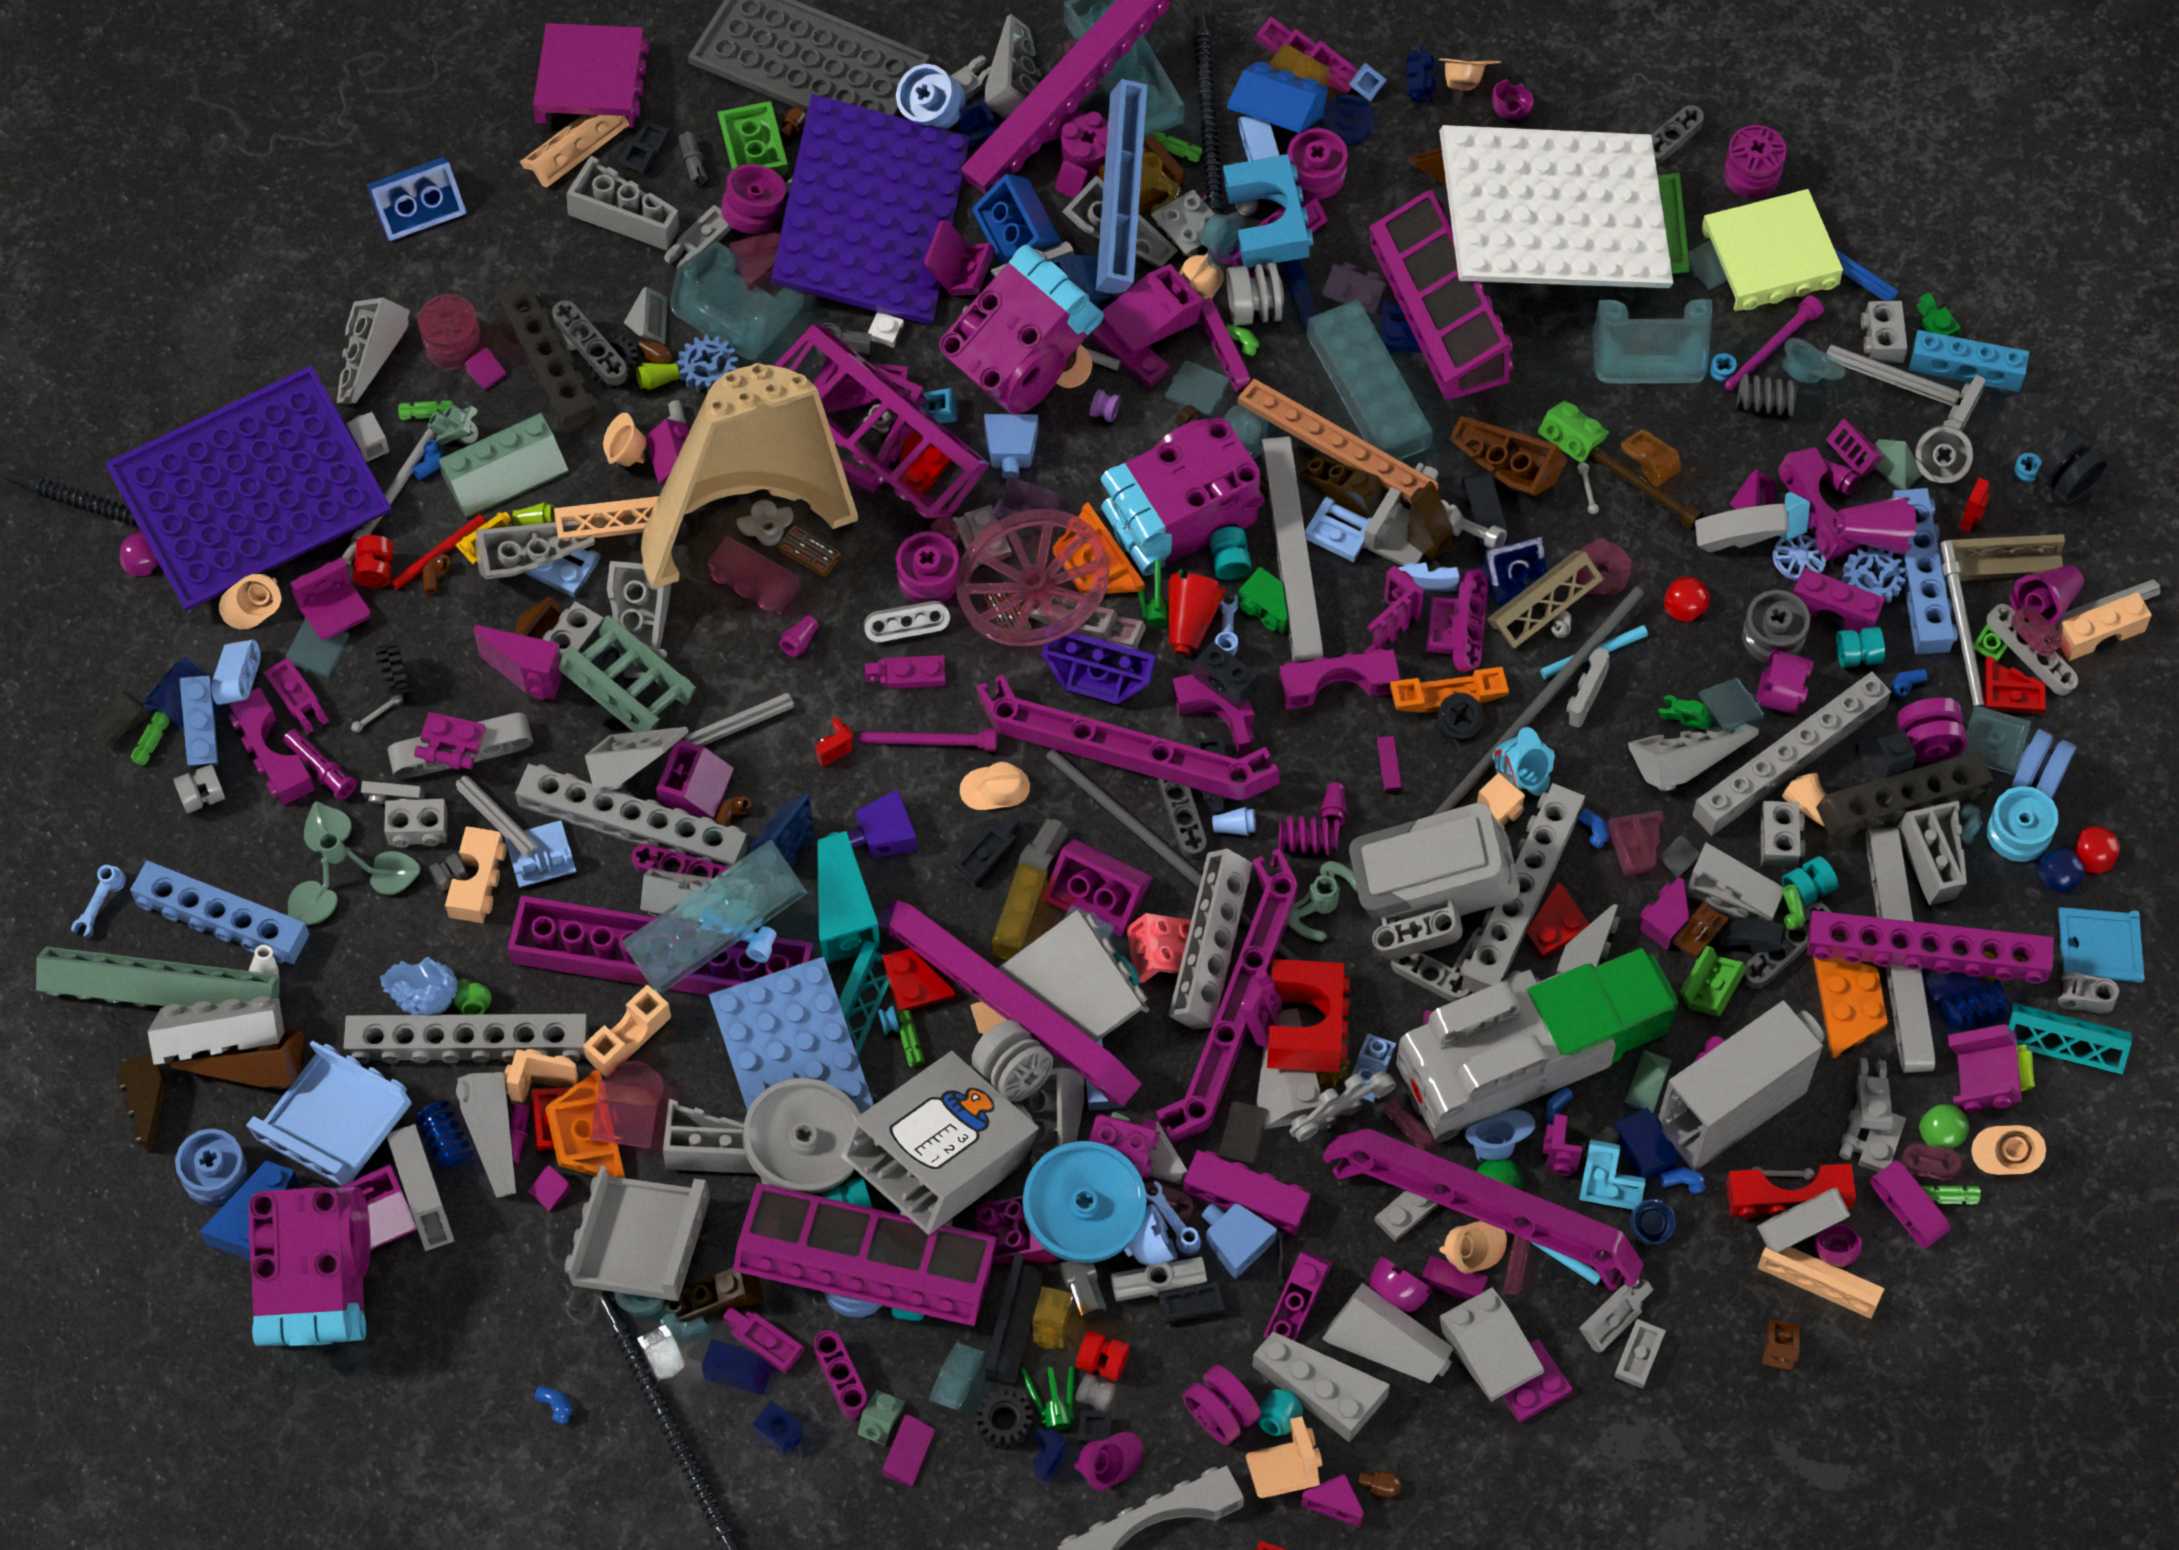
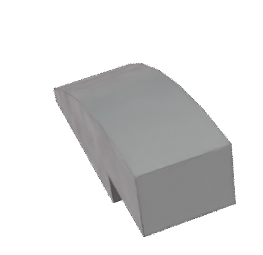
M1785 504L1747 507L1695 520L1697 546L1708 553L1732 545L1742 548L1789 531Z

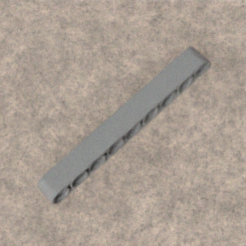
M1290 436L1261 439L1265 479L1268 482V499L1280 579L1283 583L1293 662H1311L1323 657V648Z
M1897 827L1867 829L1866 848L1877 918L1913 921L1899 830ZM1900 942L1893 943V945L1896 948H1906V946ZM1900 965L1887 966L1885 970L1901 1070L1903 1073L1934 1071L1935 1054L1921 969L1910 970Z

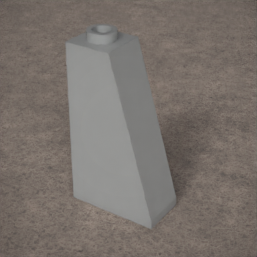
M416 1125L390 1132L387 1135V1139L425 1251L454 1242Z
M1363 1283L1332 1321L1322 1338L1329 1344L1428 1383L1437 1374L1442 1377L1452 1363L1448 1359L1453 1350L1451 1345Z

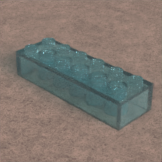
M1068 0L1064 2V22L1076 43L1116 0ZM1141 35L1133 44L1131 50L1126 55H1123L1115 63L1112 71L1104 75L1099 82L1109 99L1110 93L1121 79L1147 85L1144 138L1153 134L1154 131L1162 132L1184 123V103L1145 37Z
M1356 299L1308 318L1307 337L1363 439L1397 460L1431 448L1433 430L1360 300Z
M770 839L622 941V944L653 990L660 995L808 894V891L776 844Z

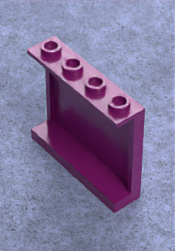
M546 23L533 102L535 123L546 124L548 113L628 116L629 128H633L635 117L640 115V100H637V98L643 94V80H640L641 75L645 76L646 60L643 59V56L648 55L649 40L644 39L643 28Z

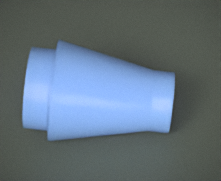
M1243 807L1224 814L1213 815L1214 833L1249 836V833L1256 832L1254 809Z

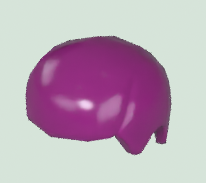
M1506 79L1497 83L1493 89V107L1500 117L1508 120H1520L1531 113L1534 99L1532 93L1525 89L1522 83L1512 86L1509 80Z
M134 532L125 538L121 544L120 565L125 572L133 576L151 575L154 567L159 563L142 532Z
M1834 1224L1818 1232L1815 1238L1817 1254L1823 1262L1830 1266L1844 1267L1850 1265L1858 1258L1862 1248L1861 1237H1859L1854 1229L1845 1224Z

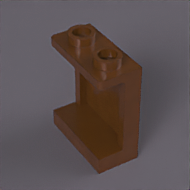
M1152 134L1144 138L1138 214L1184 186V170ZM1105 165L1099 167V178L1103 182Z

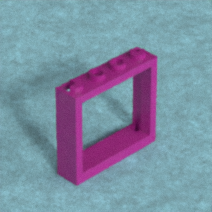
M829 357L825 360L813 382L818 392L840 369L839 365ZM872 365L923 408L926 402L923 387ZM900 416L895 421L877 455V458L887 466H889L891 461L895 462L901 451V446L899 445L904 437L908 438L913 430V427ZM840 459L847 481L873 493L878 484H882L873 475L874 470L872 468L867 472Z

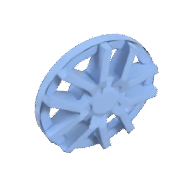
M1801 534L1788 540L1781 538L1773 550V561L1777 569L1784 576L1794 581H1798L1803 568L1821 574L1826 564L1824 555L1817 547L1816 539ZM1792 539H1796L1797 545L1793 543ZM1813 546L1816 550L1810 551L1809 548ZM1782 563H1789L1788 569L1784 568ZM1793 567L1799 569L1798 575L1791 573Z

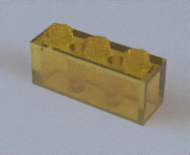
M1019 863L992 940L993 956L1010 960L1028 946L1043 897L1048 887L1047 871Z

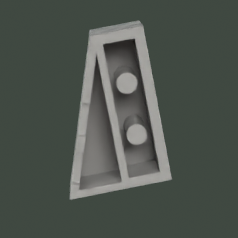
M1959 801L1906 812L1897 826L1900 840L1929 905L1955 900L1967 883L1964 850H1961L1960 836L1962 834V827L1959 825L1958 817Z
M1705 843L1693 869L1686 897L1701 903L1705 901L1711 907L1735 917L1773 921L1783 898L1782 889L1784 887L1710 844Z
M669 1099L663 1146L665 1169L756 1173L744 1151L742 1140L743 1123L725 1117L719 1119L704 1114L702 1109L695 1107L693 1110L678 1105V1101Z

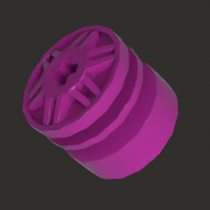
M1761 125L1745 126L1738 130L1730 139L1723 176L1726 185L1732 192L1744 198L1757 199L1766 197L1775 191L1780 183L1787 150L1784 139L1777 131Z

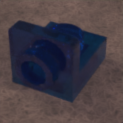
M1038 1427L1035 1432L1036 1442L1046 1447V1449L1041 1448L1033 1464L1036 1465V1477L1047 1483L1066 1453V1447L1063 1437L1052 1429L1045 1431Z

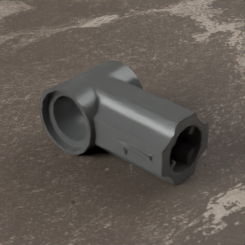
M833 323L822 324L862 358H869L872 334L841 330ZM816 347V351L821 357H828Z
M1047 819L1033 843H1029L1023 850L1018 867L1045 880L1054 867L1056 855L1069 835V829L1058 820Z
M1072 1261L1060 1263L1064 1282L1067 1289H1071L1081 1319H1091L1105 1312L1106 1306L1097 1284L1098 1277L1094 1263Z

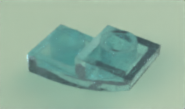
M956 1342L938 1375L930 1395V1401L959 1410L971 1391V1380L985 1360L984 1351Z

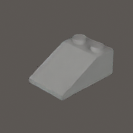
M687 727L609 735L585 755L593 788L605 787V790H615L622 787V783L635 776L637 772L688 733Z
M1493 1287L1440 1315L1443 1338L1453 1347L1454 1353L1490 1401L1501 1397L1544 1373L1543 1366L1515 1318Z

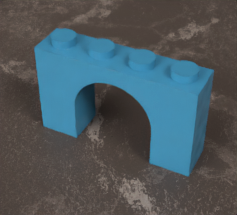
M1288 154L1223 166L1224 183L1229 204L1256 199H1269L1278 202L1286 209L1283 216L1271 224L1238 230L1239 249L1243 266L1251 268L1256 267V264L1267 265V263L1272 262L1279 263L1310 257L1309 246L1314 245L1311 228L1306 229L1305 224L1308 223L1306 207L1300 206V202H1303L1301 186L1295 185V181H1298L1297 168L1295 164H1290Z

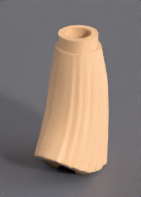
M1817 773L1798 776L1795 780L1791 781L1782 795V798L1787 802H1799L1800 812L1835 832L1842 827L1847 819L1824 792Z

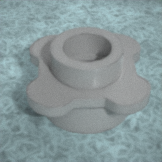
M875 404L871 407L869 416L864 419V422L881 404ZM890 409L881 416L883 420H878L872 426L881 434L889 432L891 422L897 419V414Z

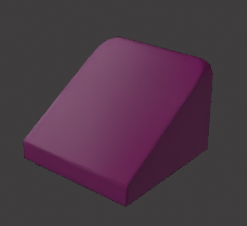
M1064 160L1055 189L1074 199L1088 185V171Z
M486 347L465 362L467 373L484 391L506 375L505 370Z
M550 1165L544 1169L529 1190V1193L549 1212L572 1192L570 1184Z

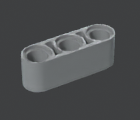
M1837 1187L1764 1221L1757 1228L1767 1248L1774 1252H1779L1850 1216V1213Z

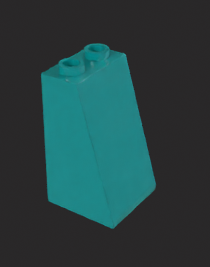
M846 831L841 833L832 832L818 839L819 940L821 955L824 957L826 964L859 955L865 940L875 943L877 949L881 948L878 922Z

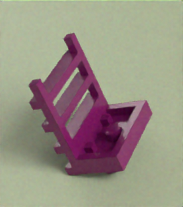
M1395 565L1386 573L1384 601L1390 606L1367 626V630L1370 632L1374 631L1373 644L1364 653H1370L1375 649L1385 650V642L1388 639L1393 643L1397 639V631L1400 628L1405 632L1409 628V620L1411 618L1417 621L1421 617L1424 590L1414 582V579L1408 572L1401 571Z

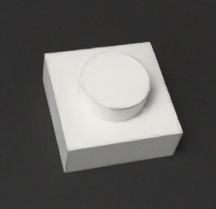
M877 312L868 333L872 334L871 341L894 348L904 326V320Z

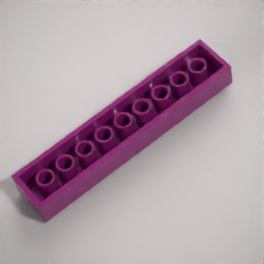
M527 896L520 897L507 948L511 964L645 986L649 985L651 987L706 996L815 959L813 943L776 937L771 946L772 953L768 961L760 963L747 956L746 949L749 942L723 933L706 932L701 929L702 925Z

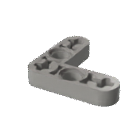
M1481 926L1473 932L1453 968L1422 952L1409 955L1410 963L1406 962L1404 966L1399 964L1400 959L1391 960V967L1397 974L1454 1002L1471 993L1470 990L1463 988L1454 993L1452 992V987L1456 986L1460 980L1461 975L1459 973L1463 961L1466 958H1472L1474 954L1471 951V946L1476 935L1482 936L1485 928ZM1498 935L1492 936L1494 939L1499 941ZM1488 959L1482 960V962L1486 965L1490 961ZM1418 962H1421L1418 972L1414 973L1415 966L1417 967ZM1432 968L1439 973V977L1434 981H1429L1423 977L1422 972L1425 969Z

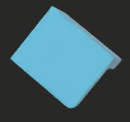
M1792 492L1785 495L1789 531L1778 535L1785 540L1806 533L1808 527L1810 502Z

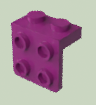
M942 220L938 224L924 263L951 296L978 295L996 249L991 243L967 244L947 220Z
M342 557L333 562H328L321 568L290 582L296 605L320 640H327L369 619L371 616L369 608L350 582L348 568Z
M1100 1114L1095 1118L1089 1141L1116 1149L1131 1161L1141 1178H1148L1153 1161L1148 1159L1150 1149L1156 1150L1160 1132L1156 1131L1157 1121L1145 1118L1143 1125Z

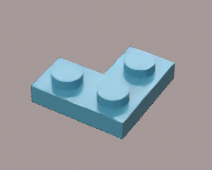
M1590 1140L1579 1200L1634 1209L1642 1201L1645 1178L1616 1173L1620 1145Z

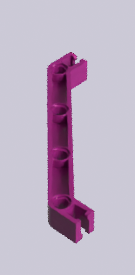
M1003 674L995 678L997 685L995 693L997 696L1003 695L1002 698L996 701H992L988 696L987 689H989V686L986 682L976 686L978 698L993 727L997 728V732L1002 735L1235 800L1248 799L1280 784L1279 769L1276 764L1270 765L1271 756L1266 747L1240 759H1235L1015 698ZM1006 713L1011 714L1009 717H1001ZM1081 735H1088V736H1089V737H1087V738H1085V739H1079V738H1078V737L1081 736ZM1161 756L1166 757V759L1162 761L1156 760V758ZM1264 767H1265V769H1267V770H1264V771H1262V772H1259V773L1254 774L1256 771H1258V770H1260V769H1262V768H1264ZM1238 778H1243V779H1245L1244 782H1240V783H1239V782H1235L1234 780H1236V779H1238Z
M1280 848L1272 851V861L1269 863L1272 868L1277 866L1280 872L1272 877L1263 868V863L1265 862L1263 856L1253 860V872L1264 893L1186 1097L1156 1111L1157 1121L1162 1129H1165L1166 1136L1172 1146L1205 1132L1212 1125L1249 1027L1241 1012L1242 1000L1248 995L1252 985L1256 986L1255 973L1258 970L1264 969L1269 974L1272 961L1275 959L1297 900V881ZM1280 887H1285L1289 889V892L1285 894H1279L1275 890ZM1256 960L1261 962V965L1253 968L1248 966L1247 963ZM1227 1034L1231 1035L1233 1040L1222 1042L1219 1040V1037ZM1194 1110H1202L1205 1115L1201 1118H1194L1190 1113ZM1180 1118H1183L1185 1121L1184 1124L1171 1130L1170 1126L1166 1127L1165 1125Z
M893 899L877 917L878 926L889 929L887 935L893 941L907 945L1007 1021L1019 1022L1030 1033L1033 1040L1038 1041L1043 1048L1088 1080L1109 1102L1114 1103L1115 1101L1119 1106L1123 1107L1142 1085L1109 1051L913 906Z
M1362 1129L1334 1137L1323 1155L1326 1163H1330L1333 1159L1341 1158L1338 1166L1333 1168V1173L1338 1180L1365 1173L1593 1266L1610 1291L1618 1288L1623 1276L1626 1278L1624 1279L1626 1286L1635 1285L1644 1266L1632 1245L1621 1231L1374 1130Z

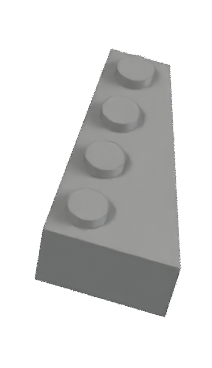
M593 156L589 157L566 193L569 216L668 251L679 233V215L676 208L652 193L646 194L633 181L627 182L622 179L614 169L610 167L606 169Z
M649 869L643 878L640 910L648 911V914L661 917L668 915L677 917L680 920L700 922L704 912H711L722 918L725 922L754 931L762 920L766 885Z
M262 996L240 1002L238 999H229L220 1004H210V1002L202 1001L192 1006L181 1007L179 1004L166 1005L161 1008L147 1032L153 1065L165 1063L164 1057L179 1055V1060L191 1059L193 1054L204 1050L210 1052L211 1055L220 1054L229 1050L233 1045H237L238 1050L278 1044L285 1031L279 999H269V997Z
M1272 1332L1253 1354V1367L1282 1390L1294 1392L1302 1406L1348 1442L1354 1438L1389 1394L1390 1384L1275 1332Z

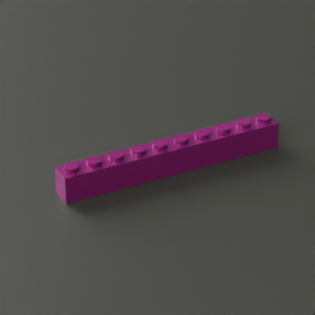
M1116 0L960 168L966 181L985 195L1005 174L1012 175L1022 168L1024 161L1032 153L1039 150L1042 142L1049 134L1054 133L1059 128L1062 120L1076 110L1078 103L1086 94H1090L1095 89L1099 80L1104 75L1109 74L1114 68L1115 63L1131 50L1136 40L1149 31L1151 24L1159 16L1165 14L1171 1Z

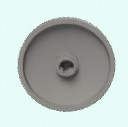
M795 1078L776 1083L764 1090L753 1101L747 1112L742 1135L746 1157L755 1172L772 1186L806 1194H817L831 1190L842 1184L855 1171L841 1157L855 1118L861 1114L853 1101L845 1093L826 1082L808 1078Z

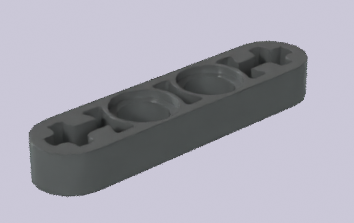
M567 300L557 302L552 309L553 320L556 326L606 383L610 385L622 384L628 376L624 360L574 303ZM560 313H570L572 323L570 324L568 318L564 315L561 316ZM584 328L589 331L585 338L574 336L578 329ZM596 347L606 350L605 354L600 357H594L590 353ZM609 361L610 365L614 370L619 369L618 374H615L614 372L610 373L609 366L607 364Z
M1161 756L1157 760L1162 761L1165 760L1166 757ZM1157 778L1182 854L1188 859L1202 857L1206 852L1207 840L1190 788ZM1173 788H1180L1184 791L1185 795L1183 798L1175 800L1168 793ZM1182 813H1187L1193 817V821L1188 825H1182L1177 821V817ZM1193 832L1194 842L1198 844L1197 849H1193L1189 845L1188 834Z
M1818 902L1804 909L1806 922L1802 928L1797 927L1795 929L1805 935V940L1799 943L1792 941L1789 933L1793 930H1789L1786 926L1781 948L1785 958L1782 961H1774L1769 957V951L1758 952L1745 965L1747 970L1742 977L1744 983L1753 989H1760L1766 986L1807 948L1808 924L1812 910L1831 912L1830 909L1823 903ZM1764 962L1767 967L1764 968L1761 977H1751L1752 970L1757 972Z

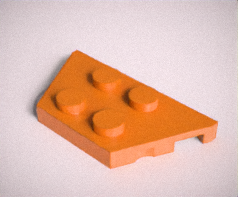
M1089 502L1084 504L1080 515L1075 521L1070 523L1065 535L1060 537L1053 546V554L1081 595L1140 592L1145 590V583Z
M1813 956L1831 1058H1837L1841 1055V1052L1853 1045L1857 1046L1865 1041L1869 1035H1875L1885 1029L1888 1024L1878 968L1861 962L1849 963L1844 959L1837 958L1820 960Z
M597 1069L545 1108L558 1165L596 1177L602 1165L606 1167L608 1176L625 1178L600 1069Z

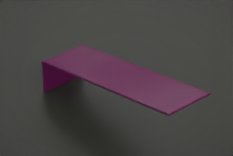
M1394 736L1377 737L1384 792L1402 791L1403 786L1401 787Z

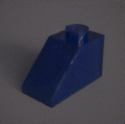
M714 1339L710 1341L702 1364L705 1380L762 1396L773 1369V1365L744 1348Z

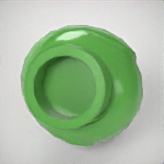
M468 979L458 980L457 995L453 998L456 1009L462 1015H483L492 1000L489 988L480 983H472Z

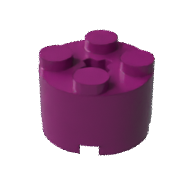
M1090 112L1074 117L1062 127V162L1067 160L1087 170L1088 178H1094L1096 175L1099 177V167L1105 165L1108 121L1100 113Z
M1772 649L1766 660V663L1771 666H1768L1761 675L1757 692V705L1796 715L1800 703H1804L1807 696L1808 687L1804 686L1805 678H1809L1813 661Z

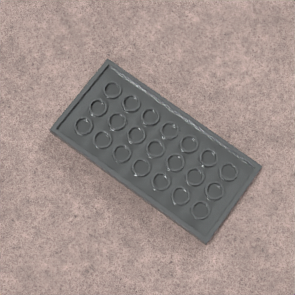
M724 0L689 54L688 62L790 106L801 107L806 112L811 94H816L897 116L900 112L896 99L898 83L904 74L914 66L929 64L930 55L796 0Z

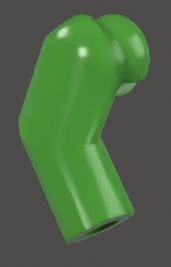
M1228 324L1226 329L1231 339L1244 343L1241 349L1242 353L1254 356L1257 347H1259V341L1248 329Z
M1791 884L1782 889L1790 914L1785 916L1784 922L1789 930H1795L1797 927L1802 928L1806 920L1803 902L1797 886Z

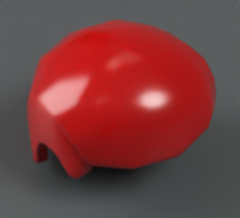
M1684 576L1675 580L1669 586L1664 597V607L1668 614L1676 620L1692 622L1697 616L1706 611V608L1709 606L1710 593L1706 585L1699 579Z
M2087 827L2079 833L2072 852L2073 858L2079 867L2092 873H2103L2114 866L2119 855L2120 844L2116 835L2105 827Z

